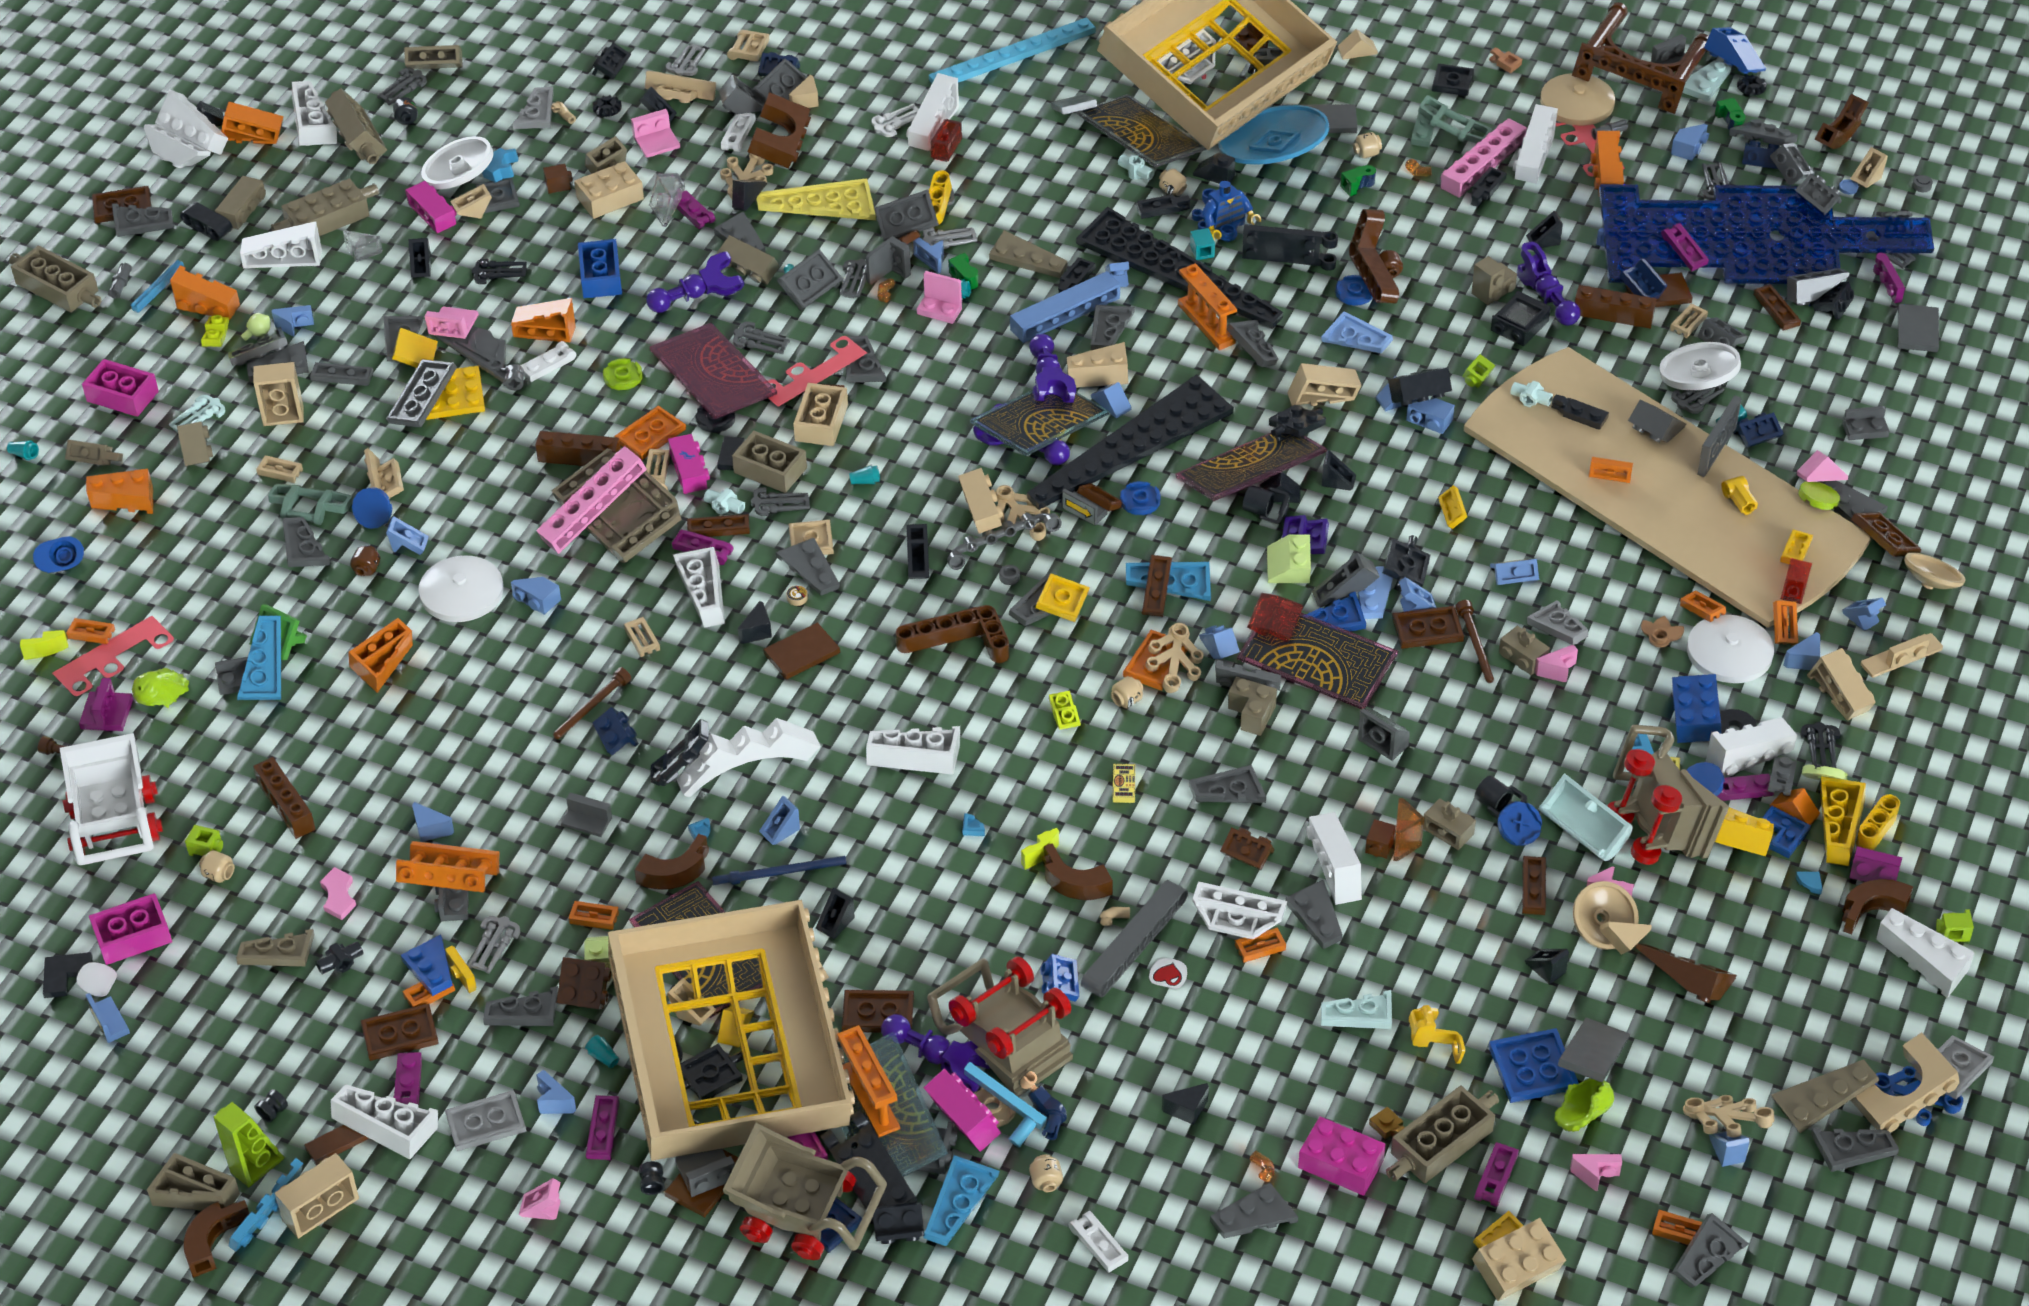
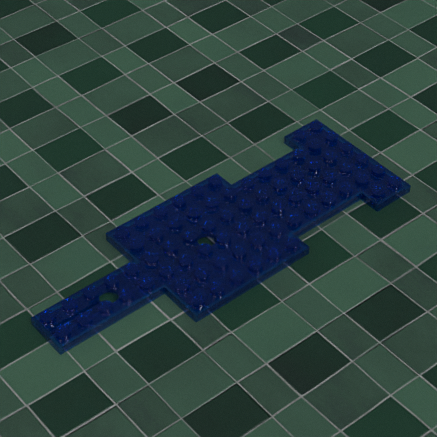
M1600 184L1599 187L1608 283H1624L1619 277L1622 271L1636 266L1642 258L1651 267H1687L1669 242L1663 239L1661 234L1662 230L1671 229L1673 225L1678 223L1685 228L1709 259L1708 264L1701 268H1723L1725 284H1787V277L1841 268L1839 253H1933L1934 243L1930 218L1834 217L1833 208L1824 215L1796 193L1795 190L1798 186L1715 185L1713 189L1715 201L1640 200L1638 185ZM1779 231L1784 236V239L1780 241L1772 239L1770 237L1771 232ZM1874 231L1877 236H1880V240L1870 241L1866 237L1867 232Z

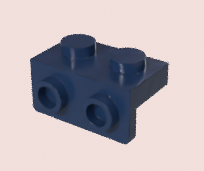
M1750 140L1749 143H1745L1742 163L1778 169L1770 155L1780 145L1770 143L1768 145H1761L1760 141Z
M1644 258L1640 259L1636 266L1622 271L1619 276L1635 295L1658 299L1667 287V284Z
M613 707L609 708L592 722L605 749L612 756L627 743H631L635 747L639 744L635 737L637 733L628 724V716L623 711L619 712Z

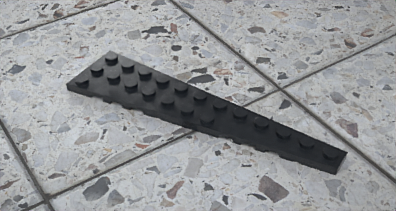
M1108 206L1076 238V244L1119 263L1129 262V267L1188 292V282L1179 274V270L1196 263L1237 308L1235 313L1251 320H1257L1258 323L1272 329L1283 318L1281 310L1259 299L1252 293L1242 291L1241 286L1236 283L1232 285L1227 282L1226 277L1222 275L1217 276L1212 273L1211 268L1178 248L1171 246L1163 239L1158 240L1154 238L1153 233L1149 231L1144 232L1139 229L1138 224L1134 222L1131 224L1125 220L1123 215Z
M1196 374L1027 492V499L1040 510L1062 499V491L1064 489L1072 493L1078 491L1079 486L1094 483L1233 414L1234 407Z

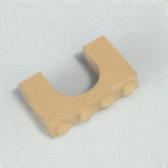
M1922 1032L1902 1045L1904 1057L1922 1077L1921 1084L1914 1092L1905 1096H1891L1882 1092L1874 1084L1851 1099V1102L1876 1130L1895 1131L1900 1123L1906 1119L1914 1118L1921 1109L1933 1105L1940 1096L1946 1092L1954 1091L1958 1084H1960L1957 1070Z

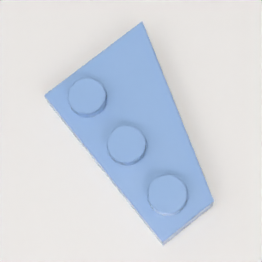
M1344 311L1321 336V341L1382 353L1393 341V336Z
M1384 566L1376 567L1380 576L1365 590L1357 592L1365 619L1383 618L1393 582V577L1382 573Z

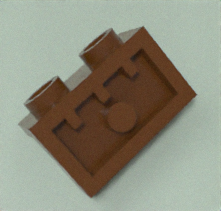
M1248 23L1247 27L1243 28L1234 39L1249 51L1264 35L1251 23ZM1269 40L1261 48H1268Z
M1231 827L1220 852L1258 870H1262L1269 854H1273L1275 851L1271 841L1262 836L1255 838L1251 836V832L1244 828L1237 830Z

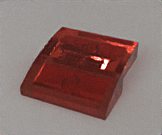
M1261 593L1247 628L1265 637L1269 633L1288 642L1303 609V605L1280 596Z

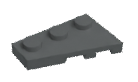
M744 212L737 214L714 228V234L724 242L730 235L765 252V246Z
M282 328L276 329V334L272 336L264 335L260 337L256 344L248 343L228 353L232 366H241L251 358L255 357L258 359L264 357L269 351L283 349L284 345L288 343Z
M847 336L865 350L867 354L846 366V382H886V375L881 369L879 360L876 359L868 337Z
M304 517L283 518L288 567L330 565V558L323 552L320 542H317L314 538V533Z
M1216 659V683L1230 687L1235 678L1240 677L1276 688L1280 691L1281 675L1253 669L1249 672L1242 668V665L1234 664L1233 667L1223 665L1224 661Z
M1324 879L1286 897L1287 906L1322 949L1342 940L1343 934Z
M558 986L551 987L549 992L538 994V991L529 992V996L522 998L511 996L486 1002L483 1017L484 1025L554 1026Z
M1268 1183L1211 1215L1210 1222L1225 1239L1252 1233L1253 1229L1267 1226L1269 1229L1277 1227V1224L1289 1222V1224L1298 1222V1216L1272 1184Z

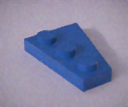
M1355 591L1343 600L1338 599L1326 608H1319L1303 616L1343 633L1366 629L1367 624Z
M441 934L401 954L403 963L432 996L453 986Z

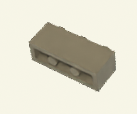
M459 45L404 47L405 66L407 68L438 69L463 67L462 49Z
M242 176L216 208L215 212L226 217L231 222L233 229L239 230L250 214L255 211L261 200L265 198L266 190L264 189L263 180Z
M730 235L717 252V254L728 252L731 256V262L727 268L733 267L739 274L743 276L747 274L757 283L763 282L768 285L780 267L773 256Z

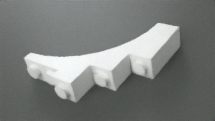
M778 718L763 732L743 726L731 740L710 734L708 741L699 752V757L681 774L677 782L683 795L691 797L707 782L731 768L765 758L785 757L808 761L821 746L813 731Z

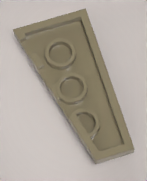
M1005 230L989 253L990 260L1061 278L1067 268V260Z
M1863 1059L1774 1093L1771 1096L1797 1131L1802 1133L1877 1083L1879 1078Z

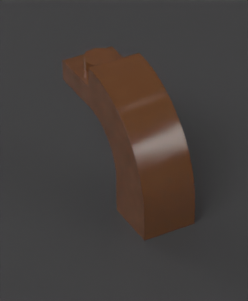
M1851 94L1837 119L1831 124L1823 123L1814 140L1832 149H1837L1844 145L1863 121L1861 117L1869 102Z
M698 834L688 850L683 855L674 859H659L645 854L634 869L636 884L651 889L667 890L679 888L694 881L705 870L704 859L709 852L707 837Z
M1053 843L1044 846L1042 861L1045 866V880L1055 891L1077 900H1096L1113 895V880L1104 864L1087 870L1074 869L1062 861Z
M1889 879L1871 880L1856 886L1845 899L1842 911L1844 913L1842 921L1845 922L1843 932L1852 935L1861 916L1871 910L1890 911L1893 908L1904 914L1911 899L1913 886Z
M245 1200L232 1203L222 1209L219 1202H216L202 1210L192 1220L184 1237V1253L193 1278L217 1269L211 1253L212 1245L220 1234L241 1225L250 1214Z

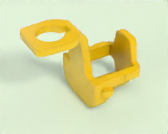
M1424 1005L1419 1009L1412 1010L1409 1016L1412 1044L1418 1047H1428L1430 1042L1451 1044L1455 1063L1460 1064L1465 1054L1462 1036L1456 1031L1435 1029L1436 1024L1434 1020L1437 1019L1439 1014L1437 1008Z

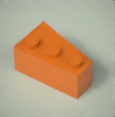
M228 102L221 132L228 137L227 141H236V143L253 141L254 144H277L284 116Z
M1597 131L1594 153H1591L1590 161L1591 164H1594L1592 174L1593 177H1596L1594 187L1598 189L1599 197H1622L1624 177L1623 163L1620 162L1619 153L1622 150L1621 146H1618L1620 131Z
M180 265L170 279L177 309L209 316L221 315L222 317H229L230 320L240 306L237 290L215 280L213 283L202 278L203 275L199 273L194 275L185 271L186 267Z
M572 298L517 307L511 321L513 337L570 343L576 328Z
M148 469L86 477V491L91 508L115 511L117 508L128 509V512L144 510L147 511V514H153V485Z
M399 618L395 619L348 652L349 667L378 693L413 646L412 630Z

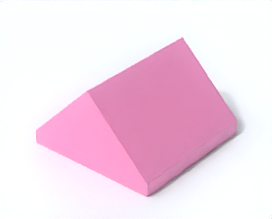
M1818 450L1797 470V475L1807 482L1848 480V475L1828 456Z

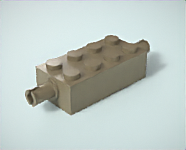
M342 88L334 91L331 97L325 101L328 107L327 113L334 119V125L340 129L338 132L346 140L344 142L351 151L355 150L361 160L366 159L369 164H375L379 157L387 151L385 144L364 108Z
M349 178L281 206L284 220L271 224L272 232L316 221L319 236H322L369 217L367 199L379 195L378 187L373 183L359 189Z
M39 245L24 257L17 253H13L10 256L9 263L12 264L11 269L17 285L69 312H73L84 302L94 308L100 305L101 297L95 295L98 292L95 276L88 270Z
M1460 1085L1393 1136L1391 1154L1398 1161L1386 1169L1387 1176L1396 1182L1408 1171H1411L1424 1184L1493 1132L1495 1114L1489 1109L1499 1103L1496 1093L1493 1094V1091L1489 1090L1477 1099Z

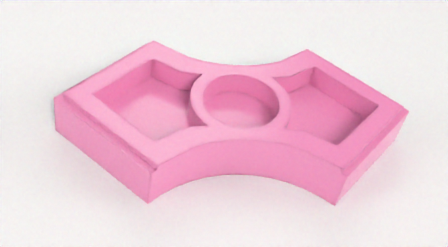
M335 867L320 881L321 887L328 893V899L323 908L325 912L343 920L356 906L355 900L348 894L353 879L351 875Z

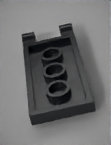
M1244 224L1242 258L1321 266L1322 269L1331 271L1336 268L1337 258L1331 253L1320 254V244L1327 249H1333L1338 245V235L1332 231L1319 232Z
M861 1109L851 1115V1118L860 1130L858 1134L840 1144L831 1129L821 1135L822 1140L838 1164L852 1157H863L875 1165L887 1182L886 1189L877 1207L914 1203L917 1201L911 1188ZM854 1167L848 1170L856 1178L853 1190L864 1208L867 1209L877 1185L865 1169Z

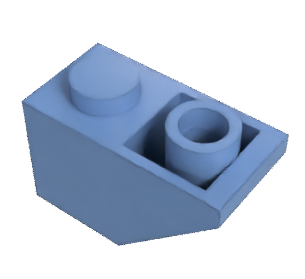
M1701 124L1680 129L1673 139L1671 155L1692 161L1696 154H1700L1702 144H1706L1708 140V125Z
M1437 398L1415 402L1408 405L1406 421L1443 434L1453 420L1455 405Z
M545 577L519 579L511 582L513 597L544 615L561 601L559 585Z
M1215 625L1206 628L1205 633L1199 635L1213 659H1222L1240 652L1232 628H1225L1224 625L1217 627Z

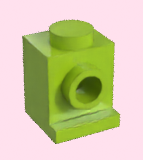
M1479 354L1466 369L1462 377L1465 378V383L1468 386L1479 388L1491 375L1496 365Z
M194 825L185 840L190 856L194 854L204 856L213 850L221 852L223 848V841L221 840L219 830Z
M1965 909L1964 913H1943L1942 919L1936 920V931L1955 942H1970L1974 929L1970 909Z

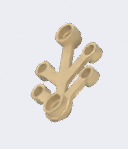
M750 153V161L745 170L742 171L738 165V158L729 157L727 159L728 168H723L720 171V176L729 186L728 195L732 199L733 185L730 169L733 170L739 180L755 179L766 181L767 183L766 176L773 174V165L764 164L761 170L753 172L756 166L765 162V159Z
M1008 485L999 486L995 491L998 500L997 505H1000L1003 517H1000L1001 523L1005 520L1004 509L1006 504L1011 508L1007 520L1012 521L1013 524L1016 523L1017 516L1021 520V516L1025 513L1034 515L1041 513L1050 514L1048 507L1038 510L1027 499V495L1015 493ZM1016 501L1027 502V505L1018 504ZM1039 522L1030 530V536L1033 540L1040 541L1046 536L1044 523Z
M1183 623L1172 625L1169 628L1168 635L1158 640H1152L1148 646L1150 653L1159 654L1163 646L1173 642L1171 649L1155 657H1149L1145 665L1149 671H1156L1159 664L1170 659L1169 673L1165 676L1162 684L1164 690L1168 693H1174L1180 687L1181 679L1177 676L1179 661L1188 671L1187 677L1190 680L1197 681L1201 675L1200 668L1194 664L1201 663L1204 654L1190 641L1189 629ZM1182 645L1190 652V659L1181 650Z
M1722 1095L1717 1099L1704 1102L1701 1098H1690L1685 1101L1683 1106V1113L1690 1118L1698 1119L1703 1124V1130L1706 1134L1718 1132V1122L1710 1119L1708 1115L1715 1116L1726 1127L1727 1136L1733 1138L1741 1135V1125L1735 1123L1732 1119L1753 1121L1760 1128H1769L1774 1122V1110L1769 1107L1757 1109L1756 1100L1752 1098H1746L1734 1104L1733 1097L1730 1095Z

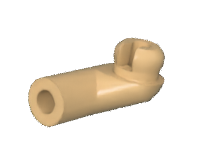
M556 101V103L551 105V110L554 113H558L569 124H573L576 121V117L569 112L562 102Z
M1111 907L1101 912L1099 917L1101 918L1100 924L1102 926H1111L1112 918H1130V907Z

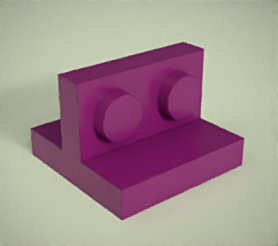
M102 678L100 686L96 687V691H89L79 722L80 729L123 731L133 702L132 693H115L111 678Z
M1857 846L1849 878L1863 882L1877 879L1897 881L1903 857Z

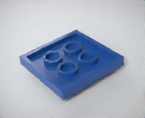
M1557 1028L1489 1041V1050L1510 1103L1565 1093L1568 1085L1579 1084L1573 1071L1558 1066L1559 1059L1565 1048Z

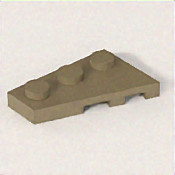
M314 929L305 930L306 934L293 936V933L284 934V938L274 940L266 937L241 942L236 957L237 965L306 966L314 939Z

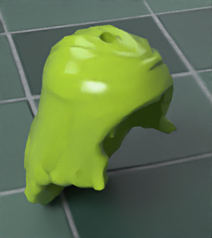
M163 668L139 675L134 680L132 693L134 699L140 704L146 706L164 705L166 708H169V705L177 702L176 699L179 695L189 691V681L183 674Z
M1588 1078L1579 1084L1568 1085L1562 1107L1558 1108L1555 1112V1121L1558 1126L1569 1132L1579 1131L1581 1127H1585L1591 1121L1606 1113L1614 1102V1092L1610 1083L1605 1080L1599 1082Z

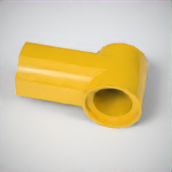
M1744 476L1722 481L1721 489L1723 495L1727 499L1731 498L1741 513L1748 515L1757 508L1758 503L1750 493L1748 482Z

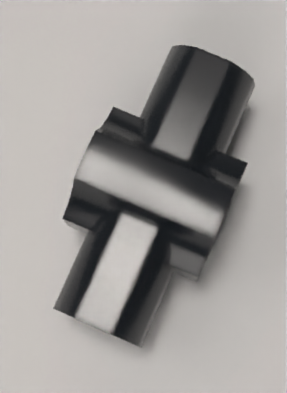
M358 941L346 947L343 944L334 943L325 952L326 956L315 961L322 975L333 969L336 972L344 973L350 970V967L354 964L353 959L362 956L364 952Z

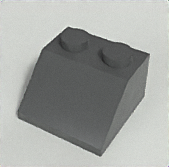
M733 74L719 90L723 103L722 106L729 112L733 111L736 114L762 111L764 103L751 92L752 88Z
M1641 399L1628 419L1629 422L1634 424L1632 428L1641 433L1644 431L1649 432V437L1659 443L1661 440L1669 442L1686 426V423Z
M1362 709L1360 711L1359 741L1391 761L1408 747L1410 732L1406 728L1399 726L1387 716L1375 710Z

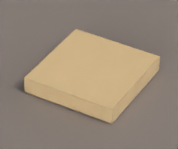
M830 520L789 523L791 546L815 538L823 555L834 554Z

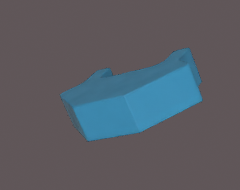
M499 148L494 151L490 164L482 172L483 177L495 183L505 178L514 177L512 166L509 163L518 162L519 158L516 149L504 150Z

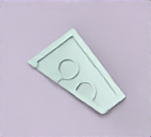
M1714 60L1691 74L1685 84L1683 93L1709 102L1730 74L1732 66Z
M1391 990L1383 991V995L1374 997L1372 994L1363 995V999L1358 1000L1345 998L1321 1003V1026L1391 1029Z

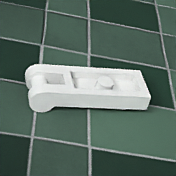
M736 114L721 141L722 150L733 149L735 152H741L742 144L756 121L755 114Z
M561 341L555 348L520 366L524 369V376L530 382H533L574 360L576 352L569 348L564 341Z
M1091 1211L1084 1213L1081 1219H1074L1068 1223L1071 1232L1078 1236L1108 1273L1128 1261V1254Z

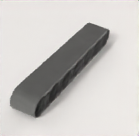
M1166 880L1087 970L1081 980V987L1101 998L1104 997L1185 903L1188 890Z

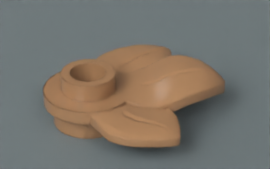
M1662 616L1654 623L1643 620L1641 630L1649 637V642L1653 646L1666 647L1671 641L1679 640L1683 636L1684 626L1672 627L1668 619Z

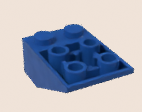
M1732 27L1712 28L1704 46L1706 50L1710 51V55L1718 58L1721 57L1724 59V63L1731 66L1735 65L1738 67V71L1748 74V72L1766 71V67L1746 35Z

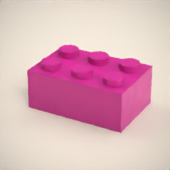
M103 359L82 383L87 402L136 417L141 414L159 392L155 374Z
M155 893L89 915L106 965L172 943L168 925Z
M944 1068L923 1087L935 1104L979 1152L1001 1134L996 1126L999 1122L992 1115V1112L978 1100L970 1088L963 1084V1081L955 1072L950 1075Z
M1319 1116L1299 1151L1298 1168L1364 1196L1384 1161L1385 1143Z

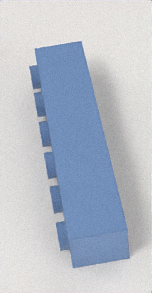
M1106 271L1010 315V330L1025 343L1035 335L1049 332L1094 311L1096 305H1107L1120 299V283Z

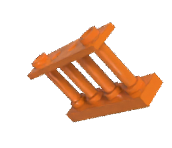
M1196 263L1180 269L1179 274L1188 282V295L1178 299V306L1218 350L1236 344V340L1227 331V316L1237 312V308Z
M412 841L410 844V861L399 859L396 861V882L483 893L485 892V874L497 876L499 873V851Z
M858 1025L837 1033L838 1041L850 1061L842 1064L843 1069L848 1070L850 1085L878 1138L899 1130L900 1125L889 1106L890 1103L898 1101L897 1094L860 1026Z

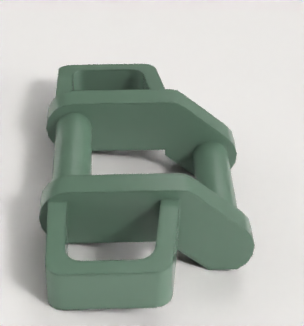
M1429 95L1424 98L1418 109L1421 115L1431 121V126H1437L1458 137V140L1462 142L1467 140L1477 144L1492 131V128L1473 119L1469 120L1448 109V106ZM1429 104L1439 111L1434 115L1424 106ZM1445 115L1466 127L1461 131L1441 119ZM1473 128L1484 133L1485 136L1480 137L1471 134L1470 131Z
M276 484L268 493V502L282 504L281 519L304 517L306 521L321 525L324 520L325 511L346 513L352 505V496L333 490L320 491L301 488L300 485ZM278 493H287L285 496L277 495ZM300 496L320 498L314 514L292 511V506ZM333 500H337V501H341V502H344V503H343V504H335V503H332V501H333Z

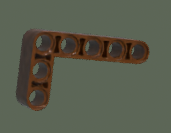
M1363 209L1349 246V256L1375 302L1396 304L1399 299V289L1375 249L1385 221L1384 211Z
M983 605L901 625L895 631L896 648L901 653H910L981 635L992 661L1003 663L1009 658L1008 637L996 610L990 605Z

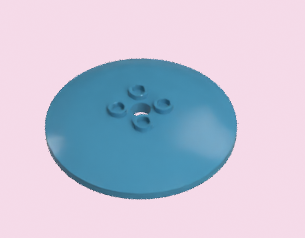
M1281 105L1268 107L1219 142L1218 147L1221 154L1235 158L1237 163L1258 165L1281 162L1300 156L1319 145L1329 132V122L1323 112L1308 106Z

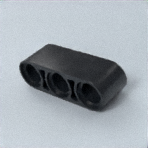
M198 202L192 203L180 213L182 221L187 226L215 241H219L233 230L231 222L226 217Z

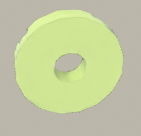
M1805 765L1802 769L1803 776L1820 781L1821 776L1847 780L1848 776L1843 770L1828 766H1821L1815 769L1814 765Z

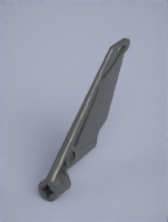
M472 326L465 339L433 335L477 366L479 365L484 371L501 381L503 386H506L508 389L516 391L523 387L524 369L518 364L505 367V340L494 338L489 330Z

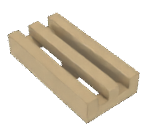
M1691 303L1674 320L1670 326V331L1677 330V334L1683 333V337L1687 338L1707 318L1708 311ZM1693 311H1695V313H1694L1692 316H1690V317L1687 319V321H1686L1682 326H1680V324H1681Z
M649 449L646 471L651 474L654 455H657L654 474L651 476L665 484L670 450ZM662 455H664V460H663L661 475H658V474H659V469H660V464H661Z
M265 455L256 470L258 475L295 483L296 477H299V472L303 471L301 463Z
M644 617L624 624V629L640 657L645 656L644 653L646 652L651 654L654 649L656 652L660 650V644ZM639 624H641L652 644L649 645L638 627ZM631 627H633V629L635 630L644 647H642Z

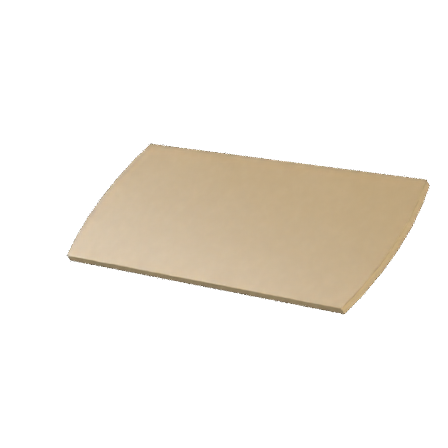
M1569 347L1540 359L1509 378L1481 403L1464 425V432L1767 628L1774 625L1773 602L1777 600L1796 602L1797 613L1810 606L1829 592L1848 574L1861 558L1871 541V537L1864 530L1832 510L1812 507L1809 505L1810 501L1807 499L1803 501L1800 498L1798 489L1726 444L1706 476L1697 475L1702 445L1709 434ZM1532 381L1539 382L1544 391L1553 394V398L1557 394L1609 412L1608 419L1602 428L1598 430L1563 417L1559 410L1551 408L1552 402L1549 406L1539 403L1531 406V408L1524 406L1520 401V397L1511 395L1512 385L1514 382L1524 385ZM1641 399L1686 423V426L1669 442L1661 440L1659 443L1649 437V432L1644 431L1641 433L1632 428L1634 424L1629 422L1628 419ZM1592 457L1633 463L1630 483L1589 477ZM1744 476L1748 482L1750 493L1758 503L1757 508L1748 515L1741 513L1731 498L1727 499L1723 495L1721 489L1722 481ZM1793 529L1813 535L1801 568L1780 562L1781 555ZM1787 606V618H1789V606Z

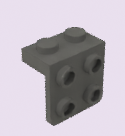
M892 236L873 251H870L866 256L867 282L872 285L890 271H894L905 279L911 275L909 246Z
M722 1148L677 1156L675 1158V1164L691 1197L726 1184L735 1166L732 1157H726Z

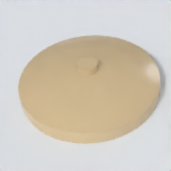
M1570 73L1549 80L1542 88L1540 103L1543 106L1558 108L1556 121L1568 125L1584 126L1599 123L1611 115L1615 105V94L1612 88L1599 78L1591 76L1588 82L1574 77Z

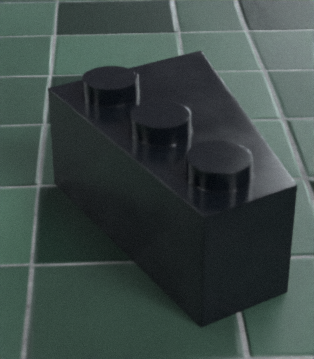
M1448 367L1427 369L1419 373L1414 372L1410 373V375L1388 379L1392 403L1400 402L1401 406L1413 404L1412 400L1417 399V402L1429 400L1428 396L1432 395L1433 399L1445 397L1446 392L1452 391Z

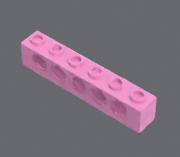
M1509 118L1499 124L1493 132L1488 133L1481 142H1478L1475 147L1467 151L1462 158L1456 160L1450 168L1443 171L1441 174V189L1458 198L1474 186L1489 167L1495 168L1522 145L1527 127Z
M625 446L618 451L536 530L543 542L559 554L647 470L641 459Z

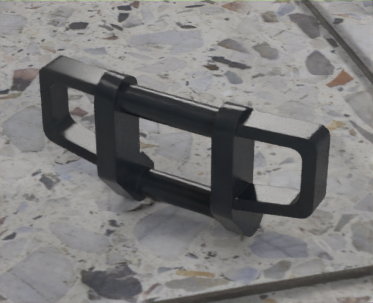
M699 719L692 729L685 734V738L651 764V783L658 786H666L677 778L678 771L683 766H688L699 757V752L709 737L707 721Z

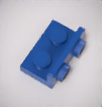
M1051 954L1047 961L1042 963L1040 969L1043 977L1042 993L1045 994L1052 988H1058L1070 1001L1076 1002L1080 997L1077 960Z

